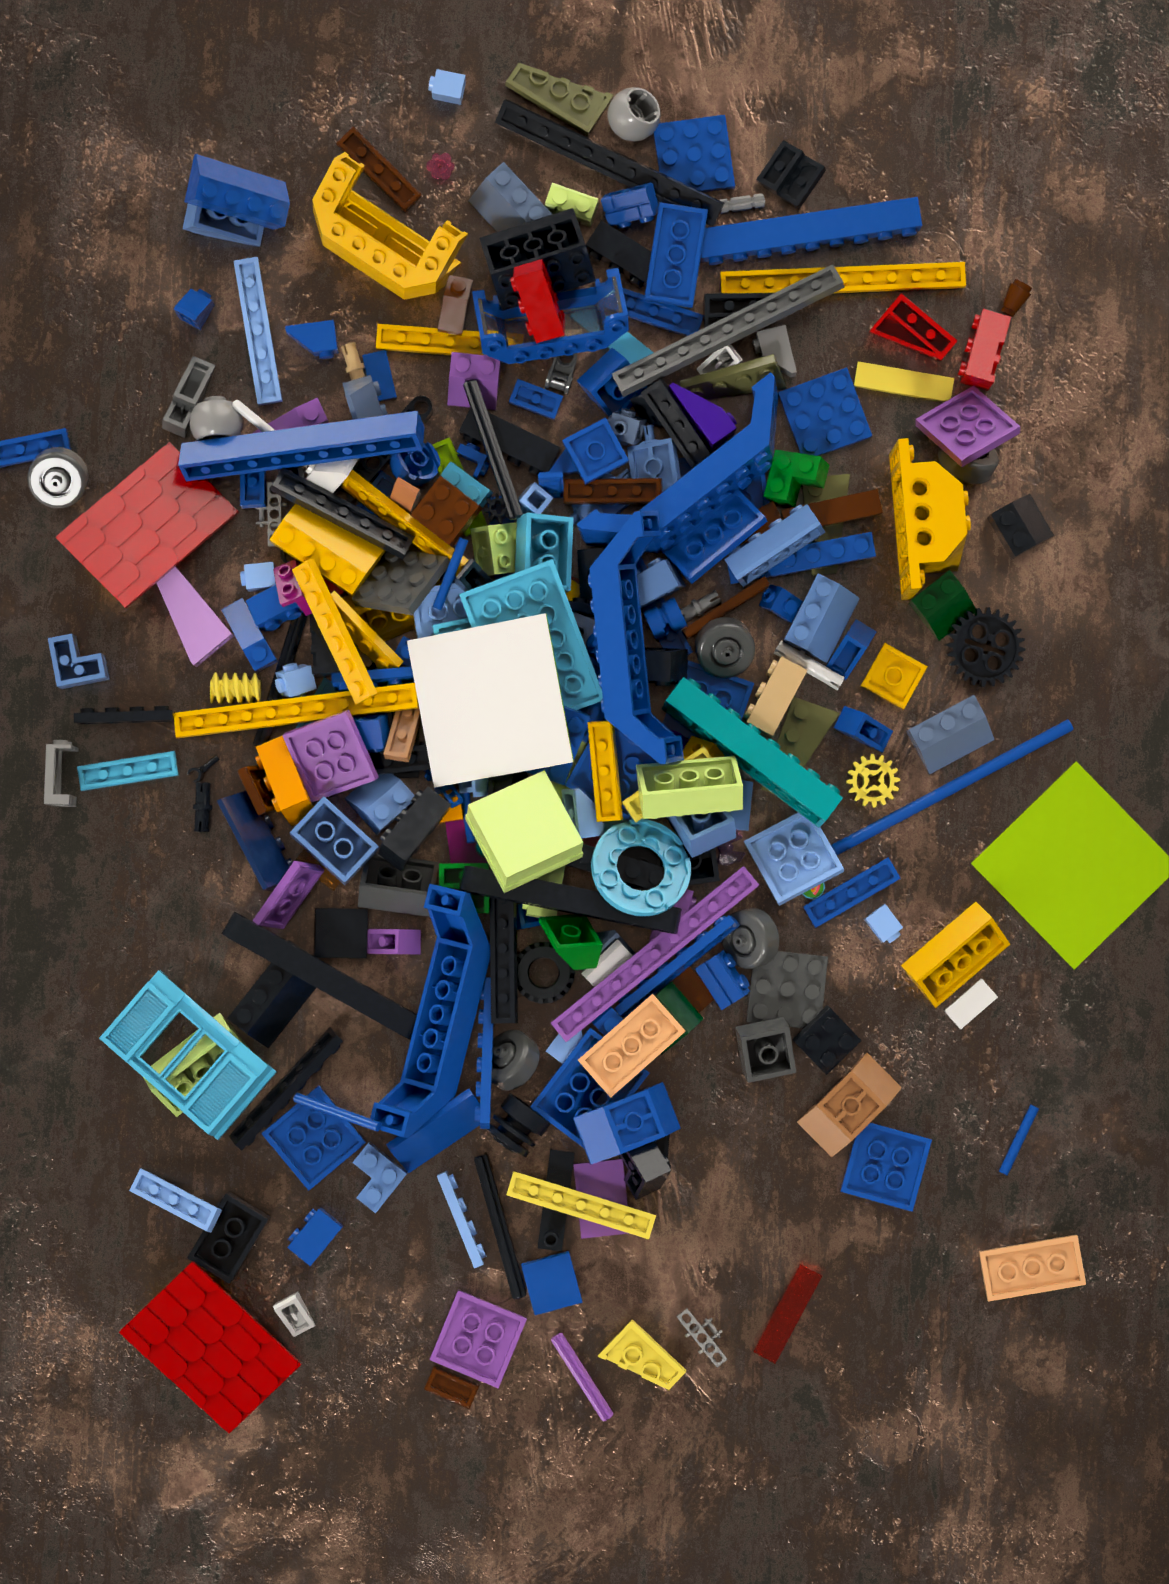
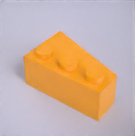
M280 736L256 746L259 755L255 759L260 770L264 769L267 776L263 779L268 791L273 790L275 795L272 803L276 812L281 811L292 827L298 824L314 806L311 803L284 738Z

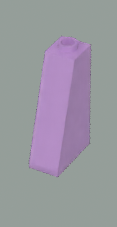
M174 567L157 582L190 662L195 667H198L234 637L177 567Z

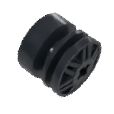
M509 1093L501 1104V1108L508 1115L503 1118L494 1114L492 1118L500 1126L497 1127L490 1123V1129L487 1130L502 1146L511 1152L527 1157L530 1152L522 1144L525 1142L533 1148L536 1145L529 1137V1134L532 1132L542 1137L551 1123L530 1108L524 1101Z

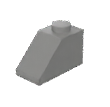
M786 325L757 331L756 339L752 340L755 354L760 353V357L774 354L782 373L790 378L795 377L797 370Z

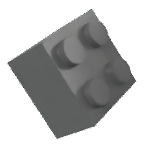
M784 1017L735 1027L742 1072L748 1083L796 1073L790 1028Z

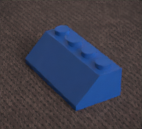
M194 154L185 203L273 230L285 227L290 205L286 182Z

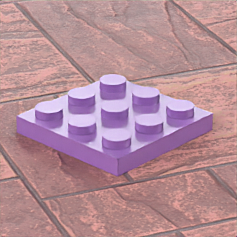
M975 386L968 388L916 418V427L961 467L1020 434V426Z
M350 710L285 732L282 735L311 802L318 801L323 796L326 798L379 778Z
M458 1289L430 1360L499 1388L527 1318Z

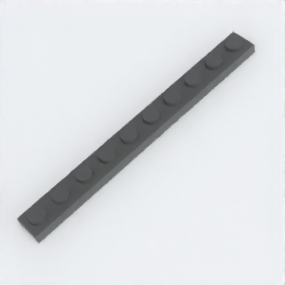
M832 264L612 373V377L622 396L625 397L845 288L844 282Z

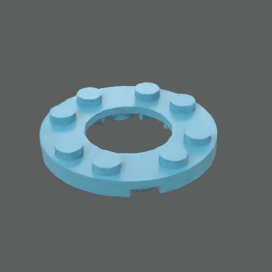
M630 819L627 822L615 824L599 839L592 854L591 872L599 893L610 905L630 915L653 916L667 911L683 896L690 881L691 862L683 847V842L672 830L655 821L641 819L635 823L633 819ZM633 846H643L656 852L663 861L665 870L661 883L655 888L645 891L632 889L626 885L620 878L617 870L618 857L624 850Z

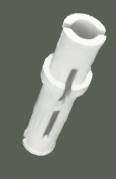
M782 640L773 653L807 670L808 674L834 688L836 691L845 678L805 655V651H798Z

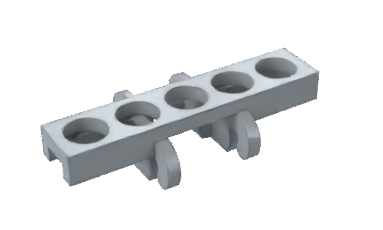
M267 482V506L256 508L259 510V521L256 524L260 525V527L268 525V547L275 546L269 540L275 532L272 531V528H278L281 523V506L287 507V503H282V496L271 494L270 490L274 482ZM277 498L278 503H271V499ZM264 510H267L268 521H264ZM277 510L279 512L278 518L272 519L270 512Z
M688 1308L676 1316L688 1331L685 1337L687 1338L691 1335L701 1347L698 1351L699 1354L705 1352L716 1367H719L727 1360V1357L714 1342L716 1337L718 1339L721 1337L720 1334L723 1331H717L711 1323L712 1318H705V1323L701 1325ZM684 1314L690 1316L691 1321L689 1323L682 1319ZM695 1323L696 1326L690 1329V1325ZM707 1326L714 1335L710 1337L703 1328ZM700 1333H704L707 1336L706 1341L703 1343L697 1340V1336ZM713 1345L714 1351L709 1352L707 1349ZM715 1353L721 1355L722 1360L720 1362L713 1358Z

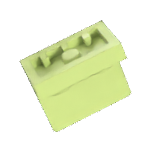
M517 522L470 529L474 559L488 576L515 572Z

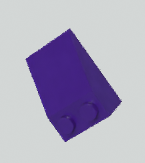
M675 383L669 385L670 390L712 452H715L734 437L737 422L730 412L725 413L723 408Z

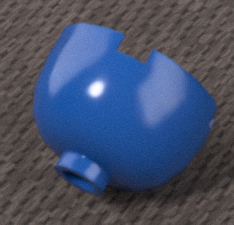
M429 442L423 443V450L394 453L390 457V468L395 478L399 477L413 486H422L431 481L437 475L438 467L440 466L439 455Z

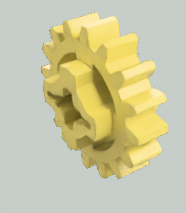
M870 754L869 760L862 756L860 757L861 764L853 762L852 765L855 770H848L847 772L852 776V779L847 780L846 784H852L853 787L848 793L855 792L854 801L860 798L863 799L862 806L864 807L868 802H871L872 808H875L877 801L883 806L886 804V797L890 800L894 798L891 791L897 792L899 790L898 787L894 786V783L900 781V778L894 777L898 769L891 770L892 761L884 763L883 755L878 760H875L874 754ZM874 764L880 767L877 770H869L865 766ZM880 772L881 774L876 781L879 785H873L865 789L870 781L868 775L873 777ZM886 773L889 776L888 787L884 784V775ZM858 774L862 778V786L860 789L857 786ZM870 791H876L881 794L879 797H869L866 795Z

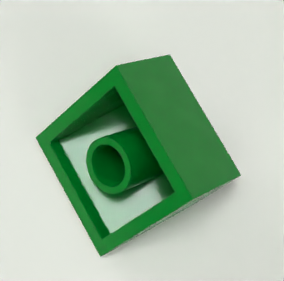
M580 915L539 917V923L555 951L573 970L597 968L603 944L587 917Z

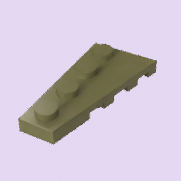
M521 63L517 64L505 83V86L586 136L590 134L614 97V94L602 93L594 90L593 87L581 86L570 82L571 80L563 77L560 79L549 75L548 72Z
M774 354L680 380L681 387L704 399L753 393L751 387L770 372L775 376L777 390L787 388L786 380Z
M850 474L827 476L824 489L801 485L803 504L847 496ZM844 522L824 526L825 533L809 544L842 538ZM838 564L811 569V575L814 577L818 573L821 575L837 574Z
M793 697L777 741L781 746L780 750L786 755L790 753L797 757L801 762L799 765L804 768L840 713ZM761 786V789H760V790H763V791H766V792H769V793L773 794V793L770 792L768 789H766L764 786Z

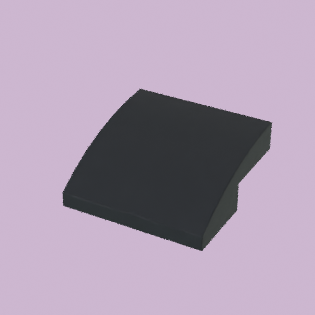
M783 140L756 181L799 210L825 173L826 168L807 157L802 150Z
M315 908L314 956L316 958L367 959L368 909Z

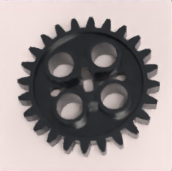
M986 607L984 614H982L980 608H975V615L967 611L966 620L963 617H958L960 625H951L955 633L946 635L952 639V642L945 644L946 647L951 648V651L946 653L945 656L953 657V660L948 665L957 666L954 674L963 672L962 681H966L971 677L970 685H975L979 680L980 687H985L988 680L990 686H995V679L1000 683H1004L1003 675L1012 678L1013 675L1010 669L1019 670L1015 662L1024 660L1018 653L1026 650L1023 647H1019V643L1025 641V638L1017 637V634L1022 629L1013 628L1017 622L1016 620L1007 622L1008 613L999 617V609H995L993 614H991L990 607ZM975 625H980L983 629V634L978 639L972 634V629ZM1000 632L1006 637V642L1002 646H998L995 641L996 635ZM965 639H970L977 643L987 642V646L1005 651V655L1002 656L992 651H984L983 648L965 643ZM968 648L973 649L975 652V658L971 662H968L964 657V653ZM991 656H995L998 660V665L993 670L987 664Z

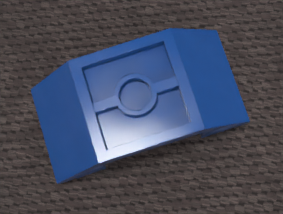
M663 1082L606 1106L573 1117L590 1165L623 1154L681 1129Z

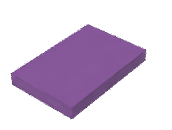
M294 861L253 921L260 926L284 929L323 874L324 869L317 864Z
M622 1159L604 1160L591 1165L590 1162L573 1164L577 1191L628 1206ZM579 1218L581 1239L629 1234Z

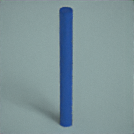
M300 1093L294 1095L293 1100L298 1104L376 1132L381 1128V1122Z

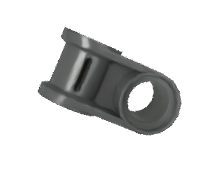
M577 353L573 354L574 357L570 363L561 362L560 356L554 357L544 388L552 387L564 391V394L568 395L578 360Z

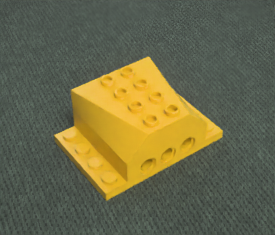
M908 438L898 439L889 454L901 600H909L921 589L922 584H925V574L947 572L949 570L951 572L958 571L968 530H971L970 516L965 514V508L969 504L968 491H963V484L936 461L912 463V460H914V447L909 445Z

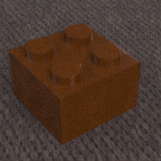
M440 475L410 515L449 546L454 547L459 537H462L483 507Z

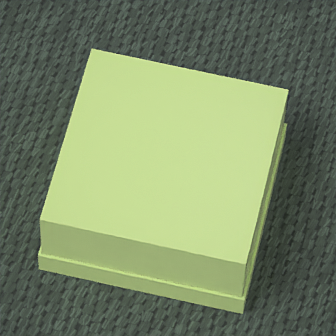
M545 770L468 805L465 820L504 893L583 857V841Z

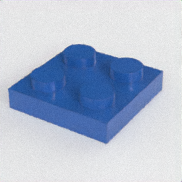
M606 417L562 440L585 485L629 462Z

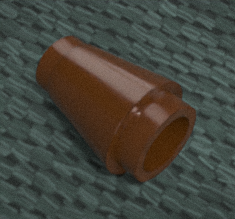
M1015 279L1013 283L1009 284L1003 307L1000 311L1014 317L1015 313L1031 296L1030 291L1032 287Z

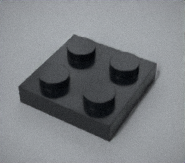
M828 1005L792 1039L826 1075L862 1041Z

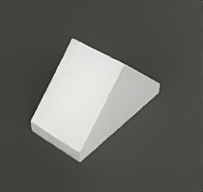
M730 344L715 351L697 368V371L701 375L740 364L743 360Z
M298 1291L276 1302L273 1306L275 1312L293 1337L316 1326Z

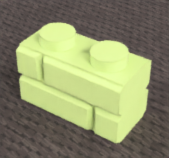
M552 183L544 206L552 214L573 208L577 221H580L582 225L591 227L599 205V199Z

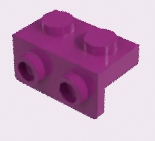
M294 559L273 569L279 602L282 607L296 602L307 616L312 614V611L292 569L299 566L298 562Z

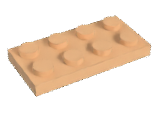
M652 994L580 1057L578 1061L611 1098L678 1039L685 1030Z
M1078 1235L978 1251L988 1302L1086 1285Z

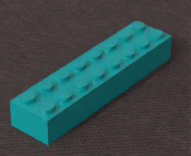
M683 677L665 700L661 709L700 739L714 743L725 755L724 757L735 756L740 769L819 828L843 799L839 795L841 793L840 790L830 783L826 785L819 780L821 777L810 768L806 770L799 765L801 763L800 760L790 753L786 755L780 750L781 746L770 738L766 740L760 735L761 731L751 723L746 725L740 720L741 716L733 709L729 708L727 710L721 706V701L711 693L707 695L701 691V686L691 678L687 680Z

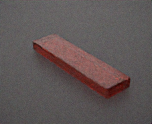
M799 1264L755 1346L754 1353L776 1364L822 1275Z

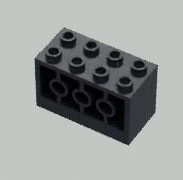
M573 208L479 238L502 311L519 306L518 300L521 298L518 291L514 292L510 278L513 277L514 267L543 259L552 282L553 292L556 294L596 281L586 244Z

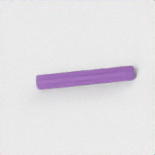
M563 1333L556 1334L552 1337L551 1342L603 1422L613 1416V1412Z

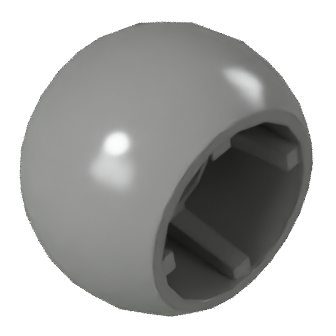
M639 87L623 89L613 97L608 107L607 117L611 129L617 136L624 140L635 142L644 140L654 133L659 125L661 112L657 100L650 92Z
M211 396L205 398L204 402L196 404L190 415V430L197 441L241 435L243 429V417L232 407L233 402L226 401V398L222 396Z

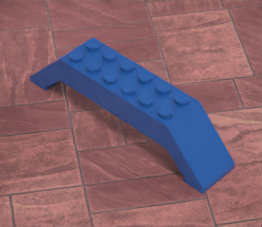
M771 372L751 387L754 397L751 423L639 510L659 511L661 536H655L645 552L659 553L662 549L667 550L674 544L678 536L688 534L698 520L707 519L713 513V508L718 504L724 505L733 497V492L737 489H745L751 484L754 477L758 474H764L770 469L774 457L778 391L775 376ZM595 509L578 522L577 526L586 545L607 547L631 515L599 513Z
M636 511L591 565L588 575V583L590 588H592L593 597L591 599V610L595 617L593 633L595 638H597L598 646L596 660L600 665L598 682L602 688L603 695L601 709L607 721L659 764H668L684 760L682 735L676 736L651 713L636 563L655 536H661L659 511Z
M429 884L423 908L428 909L437 938L401 1081L379 1103L374 1102L370 1119L381 1122V1131L404 1138H409L456 1096L490 961V944L470 893L434 884Z

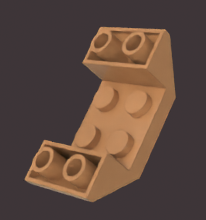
M867 1052L849 1069L850 1072L797 1121L831 1157L848 1145L887 1107L902 1088Z

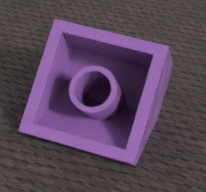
M452 352L447 405L470 408L463 384L469 380H476L486 409L496 411L501 361L486 355Z

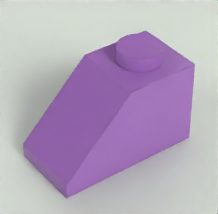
M367 929V954H420L421 930Z

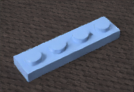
M141 1168L129 1190L210 1233L222 1211L216 1206Z
M447 1171L437 1174L473 1267L477 1268L484 1265L483 1258L487 1256L482 1244L477 1245L473 1235H476L477 1231L472 1220L467 1221L464 1212L468 1211L463 1197H457L455 1189L458 1188V1184L454 1175H449Z

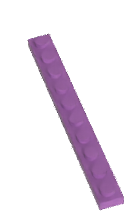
M744 866L680 917L677 934L660 933L551 1022L552 1026L565 1042L569 1041L757 888L759 884Z

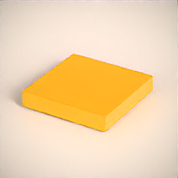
M884 643L861 687L904 710L928 666Z

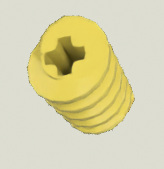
M214 672L210 681V703H213L215 697L219 704L223 703L224 697H226L229 704L233 702L234 697H236L238 704L243 702L244 697H246L248 704L253 702L254 697H256L257 702H261V680L258 679L256 673H253L251 680L248 679L247 673L243 674L241 680H239L237 673H234L232 679L229 680L227 673L224 672L222 679H219L217 672Z

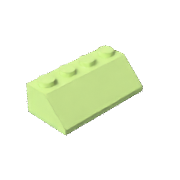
M735 756L683 760L668 764L650 763L636 765L639 800L643 819L743 810V784Z
M221 1013L213 1017L248 1047ZM196 1031L156 1061L151 1067L160 1074ZM205 1034L166 1080L186 1096L221 1056L224 1050ZM144 1078L151 1092L176 1117L183 1113Z

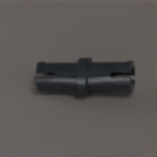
M195 782L196 797L195 804H193V810H195L194 832H209L210 810H212V805H210L211 783Z

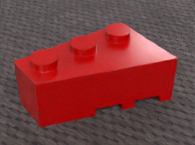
M543 259L514 267L513 277L510 278L514 292H519L521 299L518 300L521 313H526L527 315L526 328L529 336L533 335L536 343L564 336L565 314L563 310H559L557 304L559 300L557 294L553 292L552 282Z
M902 293L869 331L873 335L942 361L958 342V340Z

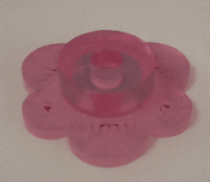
M435 153L432 155V160L426 163V168L431 172V176L434 179L439 177L442 180L449 179L451 176L450 171H453L455 168L448 153L441 155Z

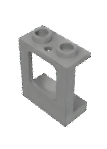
M53 740V744H46L44 804L76 807L77 797L61 794L63 751L79 752V748L73 746L72 742H68V740Z

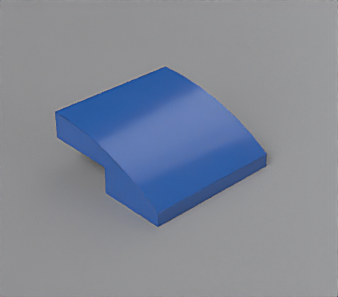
M569 1251L521 1263L535 1315L583 1303Z

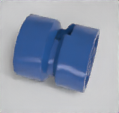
M674 597L662 602L660 608L654 606L643 611L656 641L668 636L670 630L676 632L688 626Z

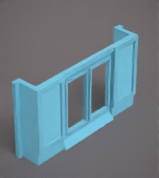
M158 970L150 981L144 985L99 1038L201 1129L217 1140L224 1135L277 1073L275 1069L261 1060L168 979V976L161 970ZM180 1012L199 1029L159 1074L141 1056ZM206 1034L224 1052L191 1091L184 1096L166 1079Z

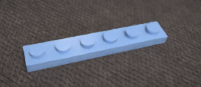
M258 257L234 260L257 404L261 406L283 402Z

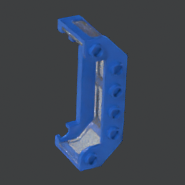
M619 269L606 270L607 280L600 283V280L596 279L595 287L558 293L559 301H557L559 310H563L565 314V335L540 343H536L533 335L529 336L526 328L528 318L526 313H521L519 306L502 311L497 295H494L493 300L489 301L485 297L484 290L472 291L482 354L507 364H521L526 361L545 360L550 357L570 356L575 353L595 352L600 349H606L629 331L628 312Z

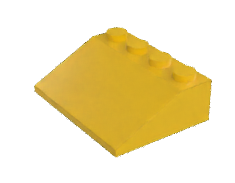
M297 504L292 507L269 539L272 544L301 563L314 558L322 577L352 597L368 578L385 550Z

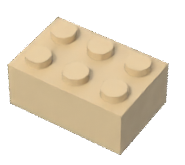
M782 656L778 661L773 660L766 673L769 676L767 683L762 681L754 697L758 698L756 704H750L743 716V719L747 720L745 724H753L761 731V735L771 739L807 670Z

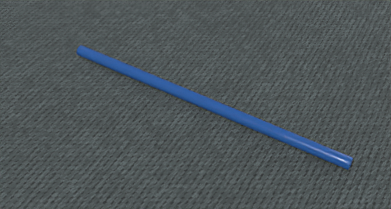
M1067 719L837 841L831 847L836 855L849 850L1073 731L1074 728L1071 722Z

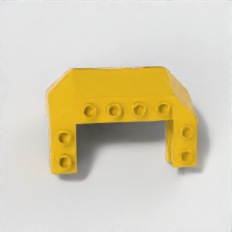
M346 152L335 157L312 199L313 212L323 246L404 300L435 294L445 287L448 276L453 275L461 264L455 257L468 233L460 231L447 220L442 227L439 226L431 241H428L352 190L365 167L364 164L357 163L348 157L349 154Z

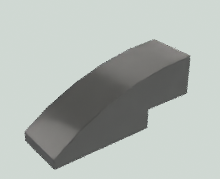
M195 356L192 357L162 420V429L185 438L190 428L191 412L196 404L202 402L216 365Z

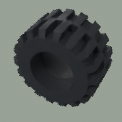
M551 942L533 943L519 953L517 956V989L524 997L532 1002L544 1004L555 1002L568 993L574 981L575 970L555 951ZM539 958H549L558 967V978L549 987H539L530 979V966Z

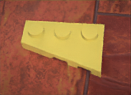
M633 1319L598 1354V1357L616 1363L619 1367L641 1375L642 1378L668 1390L686 1373V1369Z

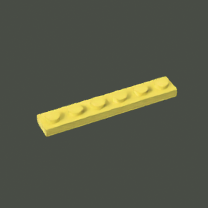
M513 1171L506 1193L510 1197L646 1239L650 1238L656 1218L654 1214Z

